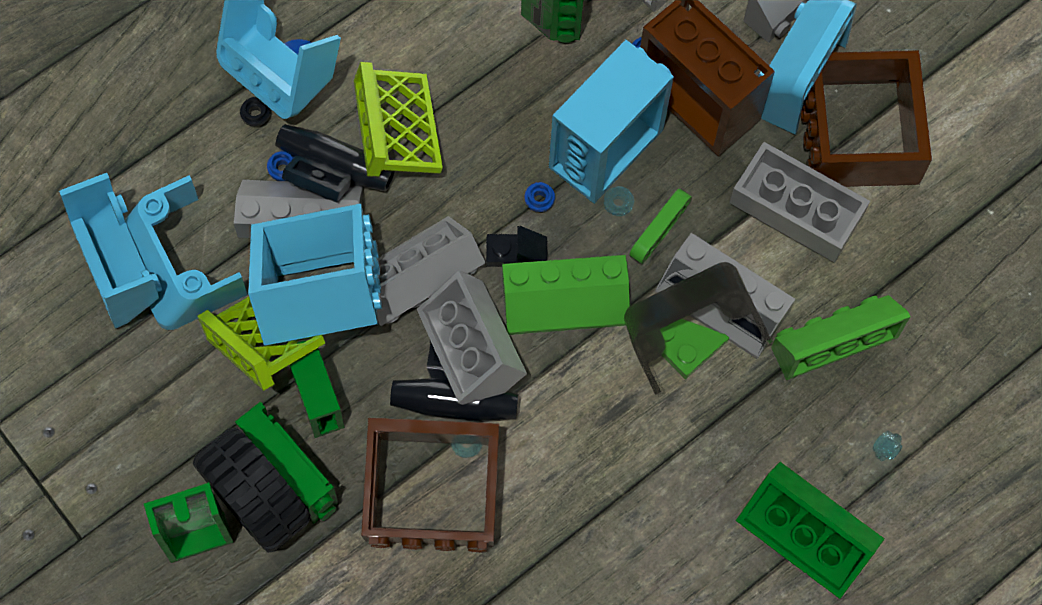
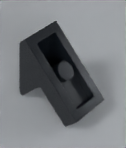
M517 226V234H487L486 267H502V264L547 261V236L522 226Z

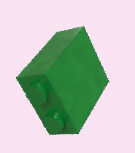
M317 348L289 365L315 438L345 428L340 406Z

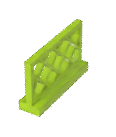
M360 62L353 82L367 176H380L382 170L441 173L443 166L427 74L373 70L372 63ZM377 80L386 81L393 88L387 92L377 84ZM405 84H419L420 91L415 94ZM397 91L409 99L404 105L392 96ZM385 101L397 110L392 115L381 108ZM415 103L424 110V114L419 117L408 108ZM401 114L413 122L408 128L396 120ZM388 125L401 133L396 139L385 132V128ZM419 127L428 134V138L423 141L412 131ZM407 138L417 148L410 152L400 142ZM394 149L405 158L402 161L389 160L388 152ZM424 151L432 158L433 163L423 162L416 155Z
M249 297L216 316L209 310L197 315L207 341L263 391L274 385L271 375L325 344L323 336L318 335L303 338L309 340L300 344H296L300 340L297 339L288 341L287 345L271 344L255 347L256 343H263L257 321H247L248 317H255ZM233 318H239L237 322H228ZM253 330L251 334L241 335L242 331ZM272 355H282L272 362L269 361Z

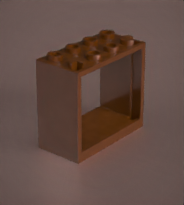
M675 0L643 27L640 47L644 49L649 58L657 64L665 65L674 76L668 109L719 157L761 120L775 71L699 0ZM760 70L764 75L758 77L755 73Z
M919 50L832 52L804 100L805 105L802 107L801 121L807 125V132H804L803 144L804 149L809 150L810 159H807L806 165L844 187L920 185L932 161ZM896 83L904 152L830 154L824 85Z
M368 418L361 532L363 539L369 542L373 548H390V543H402L403 549L422 550L423 544H432L435 550L455 551V546H467L468 552L484 553L487 552V547H494L499 423ZM381 440L488 445L484 533L376 528Z

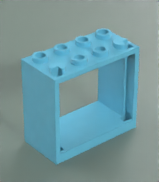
M625 40L553 114L549 168L595 204L663 131L674 78L670 70L665 65L657 64L649 58L643 48H636L629 41Z
M361 204L251 224L248 294L264 346L378 324L377 310L382 309L379 294L381 293V285L378 276L380 275V268L377 259L379 254L376 240L373 241L371 235L373 228L370 215H364ZM354 262V268L278 282V276Z

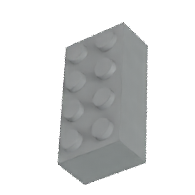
M766 142L762 143L737 182L730 199V204L834 263L857 228L870 203L868 199Z

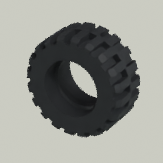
M237 427L228 428L195 455L192 464L207 483H210L215 494L267 553L276 552L309 523L311 515L305 508V505L262 452Z

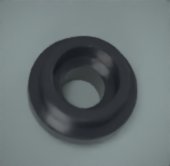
M251 97L242 104L240 116L243 122L249 126H261L269 119L270 108L257 97ZM255 110L261 112L259 115L256 116L250 115L251 112Z

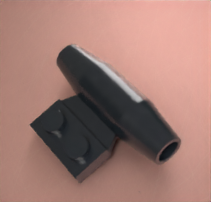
M284 124L276 137L275 146L294 157L284 168L282 179L296 187L305 188L317 193L325 199L338 202L349 189L350 184L386 192L394 178L395 171L382 170L380 176H367L364 150L324 133Z
M431 341L427 362V371L430 378L393 380L390 406L426 416L469 421L516 419L519 394L507 391L503 394L463 405L458 403Z

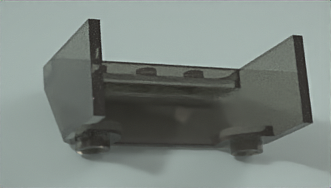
M728 262L715 264L630 306L626 310L624 323L655 395L662 396L666 394L651 363L660 358L665 351L666 343L660 329L716 301L723 314L728 318L741 319L752 314L767 345L773 342L738 269L733 264Z

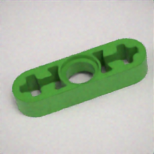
M679 188L634 244L629 256L644 264L685 212L692 200V196Z

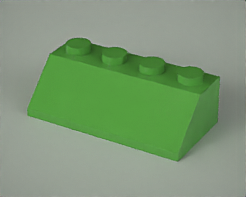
M626 255L502 264V283L508 335L630 325L629 279Z
M889 295L879 299L877 296H872L862 301L858 307L852 309L849 306L842 307L832 314L833 316L822 320L821 317H816L806 322L804 327L797 330L791 327L780 331L776 335L777 337H775L771 349L785 379L789 380L897 339L911 317L909 312Z

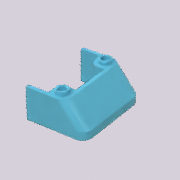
M225 0L216 50L219 64L279 117L287 119L298 115L333 78L341 37L335 35L300 46L297 55L275 36L277 18L264 5V0Z
M808 0L806 4L801 2L794 16V19H796L794 25L769 65L775 73L761 119L794 135L797 133L804 100L836 45L838 44L846 48L857 3L850 0ZM760 72L758 74V77L763 76L764 74Z
M107 173L62 189L59 193L76 239L116 329L128 324L158 300L157 292L162 291V287L156 273L149 274L145 268L124 220L123 213L128 212L121 194L115 196Z
M190 175L144 196L125 219V223L145 268L149 274L156 273L162 287V291L157 292L159 299L149 307L158 325L166 330L177 329L198 319L197 315L206 310L213 312L248 295L240 272L213 285H210L207 277L198 270H189L177 275L153 228L154 225L163 222L169 213L199 200Z

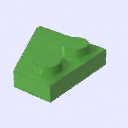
M668 313L661 316L643 332V337L685 380L729 340L726 334Z

